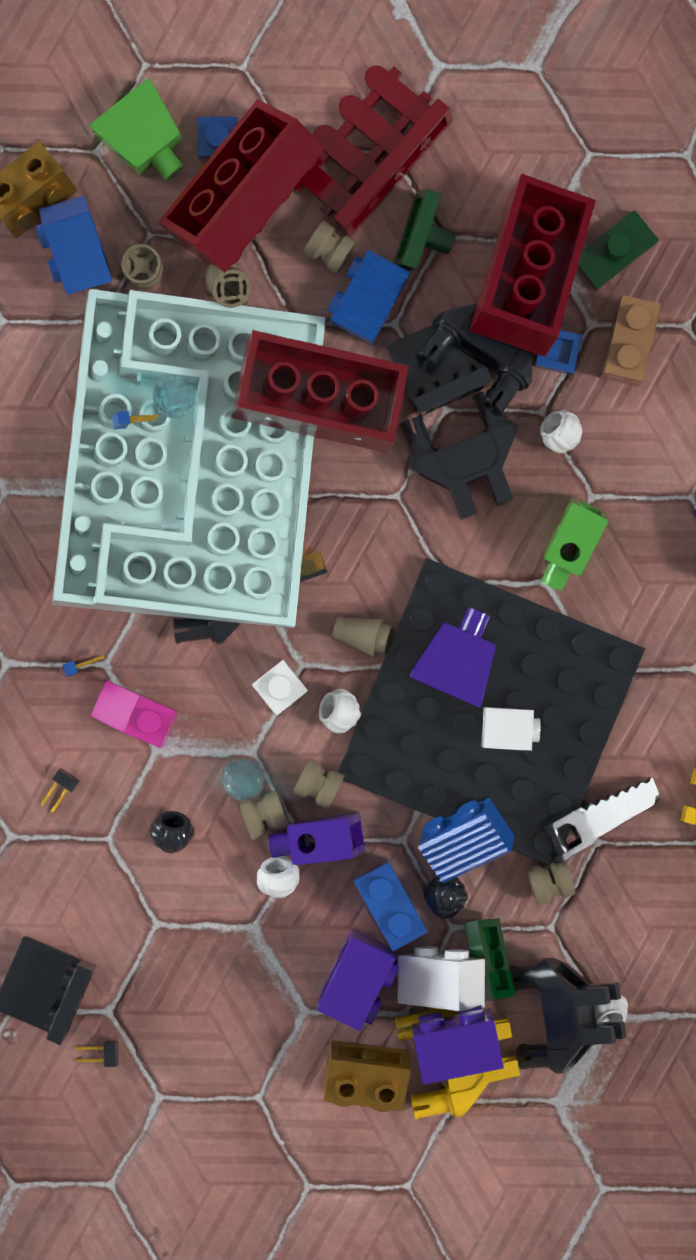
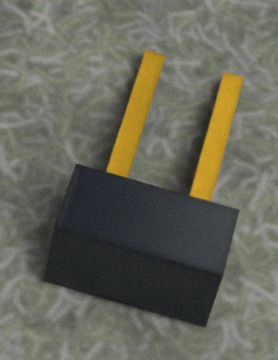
M62 768L58 769L52 778L55 783L40 804L44 806L58 784L64 787L65 791L51 810L52 813L55 812L67 792L70 791L72 793L80 780Z
M106 1041L103 1043L104 1046H77L76 1050H104V1059H77V1062H104V1067L118 1066V1041Z

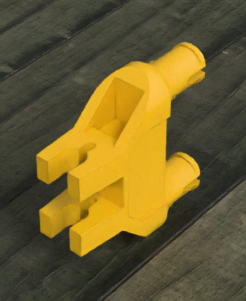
M429 1007V1011L394 1017L396 1028L399 1029L397 1030L399 1042L414 1038L411 1026L412 1024L419 1023L418 1017L422 1015L442 1012L443 1018L459 1015V1013L454 1010ZM508 1018L495 1019L498 1040L512 1038ZM516 1056L502 1057L504 1069L449 1079L445 1089L410 1095L415 1120L450 1112L451 1116L455 1115V1118L463 1116L489 1082L520 1076Z

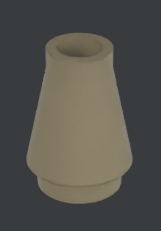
M338 616L333 629V639L341 640L373 657H376L377 654L386 656L392 641L394 626L386 624L385 619Z

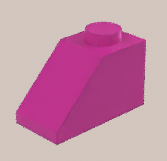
M106 680L91 716L123 733L162 748L167 741L179 710Z

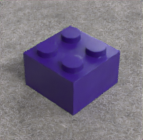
M351 929L317 999L316 1010L358 1031H361L365 1022L372 1025L381 1006V997L378 994L382 986L390 988L399 969V966H397L398 962L395 961V951H392L389 946Z
M482 1005L469 1010L458 1011L459 1015L443 1018L442 1012L418 1017L419 1023L412 1024V1031L423 1085L504 1069L496 1026L490 1008L482 1010Z

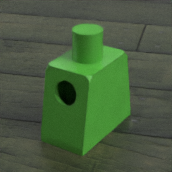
M149 78L89 125L93 134L139 175L154 166L165 181H168L184 168V165L172 152L182 142L181 134Z
M571 496L544 552V559L550 563L541 579L542 583L562 592L571 573L581 576L608 524L609 518L606 512ZM566 543H574L578 546L574 555L569 556L562 553Z

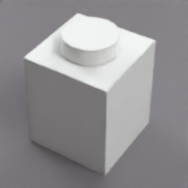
M285 660L279 662L252 684L276 716L309 691Z
M483 707L481 747L532 751V742H539L540 718H534V710Z

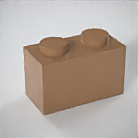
M626 295L620 297L616 305L600 378L637 387L643 382L661 308L660 303Z

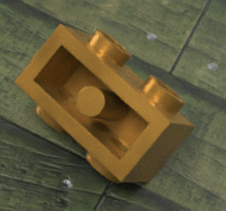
M40 141L0 171V220L15 239L25 231L30 230L41 220L39 209L64 202L78 191L61 166Z
M330 1040L323 1079L324 1101L332 1102L341 1107H349L351 1105L371 1107L380 1112L391 1110L403 1111L411 1071L409 1050Z

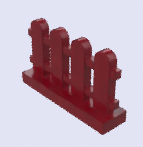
M378 65L372 66L366 71L364 79L371 92L363 101L354 95H347L341 99L339 111L342 118L346 121L337 131L329 125H320L314 130L313 136L326 149L317 159L315 166L294 187V190L298 193L305 188L324 204L320 210L328 218L334 212L336 215L333 218L338 229L350 237L356 233L453 122L450 107L438 98L430 106L431 96L425 91L418 96L398 80L402 74L394 66L389 72ZM381 99L401 115L393 126L373 110ZM410 124H413L414 126L409 130V132L406 135H403V132L410 126ZM355 129L376 145L368 155L364 154L347 140L348 136ZM385 153L388 155L380 165L376 164ZM329 158L350 174L341 185L321 169ZM361 183L360 188L352 195L351 192Z

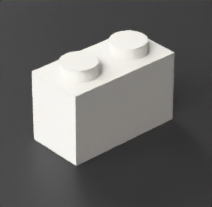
M417 946L414 947V954L398 955V1003L454 1011L469 1010L482 1005V1008L485 1007V959L469 957L468 950L460 949L445 950V954H438V947Z

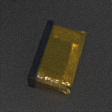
M319 550V554L316 551L302 556L300 582L328 573L321 550Z

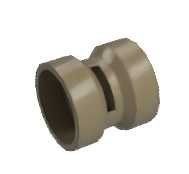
M323 220L309 239L303 254L312 260L322 257V262L325 263L326 269L337 275L353 252L357 241L348 235L341 236L338 234L335 236L334 226Z
M144 244L133 245L126 250L122 257L121 265L123 273L130 284L144 290L156 286L162 279L164 272L162 260L156 250Z
M237 263L231 265L226 273L213 265H210L205 273L204 281L206 288L218 304L227 308H234L247 301L251 292L250 280Z
M309 758L292 793L302 798L307 796L314 797L318 806L328 810L345 775L336 770L327 773L322 768L320 762Z
M277 790L265 794L264 798L257 802L250 799L239 804L252 840L263 837L268 830L276 829L279 831L287 828V825H289Z
M552 860L548 866L534 865L526 868L537 906L549 903L552 897L558 895L565 898L576 894L566 860L560 863H554Z

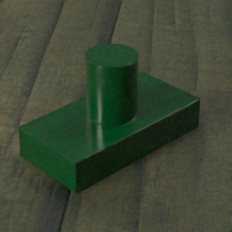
M430 189L416 192L393 262L407 271L417 270L424 246L446 255L449 254L453 247L456 233L432 224L441 197L440 193Z
M634 210L582 251L577 268L594 290L597 291L657 244L659 239L636 210Z
M485 919L464 923L470 949L469 957L485 959V1002L516 997L500 919Z

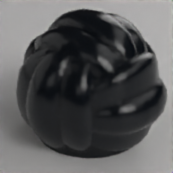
M166 811L155 819L154 823L150 826L149 834L157 847L166 853L173 854L180 852L189 844L190 840L194 837L195 829L190 819L183 813Z
M435 876L428 883L427 889L424 891V899L427 906L436 916L447 919L454 917L464 908L465 902L468 900V892L458 877L442 883L440 878Z

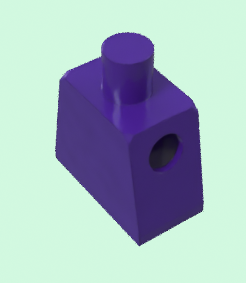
M468 607L459 628L444 622L412 669L409 677L480 708L496 649L495 644L481 638L490 616Z
M360 812L301 820L287 825V832L269 835L272 858L291 856L293 865L355 858L366 851ZM308 835L313 836L315 839V847L309 844Z

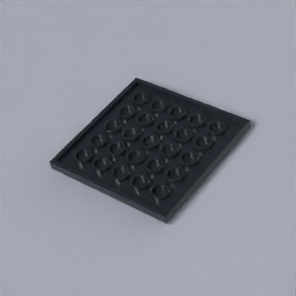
M426 558L338 772L344 774L343 780L434 818L442 816L444 819L446 817L450 818L467 802L476 800L479 803L490 798L515 835L511 850L550 865L553 860L551 855L554 851L545 834L542 823L567 808L574 809L581 806L646 648ZM468 607L490 616L481 638L496 645L480 708L409 677L412 669L442 624L446 622L459 628ZM483 707L534 710V718H540L539 742H532V751L481 747ZM568 823L560 827L565 840H567L571 830Z

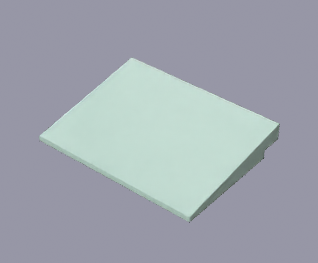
M89 289L85 310L52 605L295 627L314 436L231 418L245 346L252 330L323 346L326 317L242 305L227 308L213 301L130 290L129 294ZM117 411H129V416L158 414V418H155V421L130 423L126 429H113L112 417Z

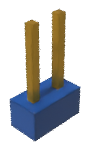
M117 411L112 417L113 429H126L130 423L155 421V418H158V414L129 416V411Z
M102 655L75 665L74 661L63 664L62 667L66 678L78 674L77 668L102 660L104 656Z

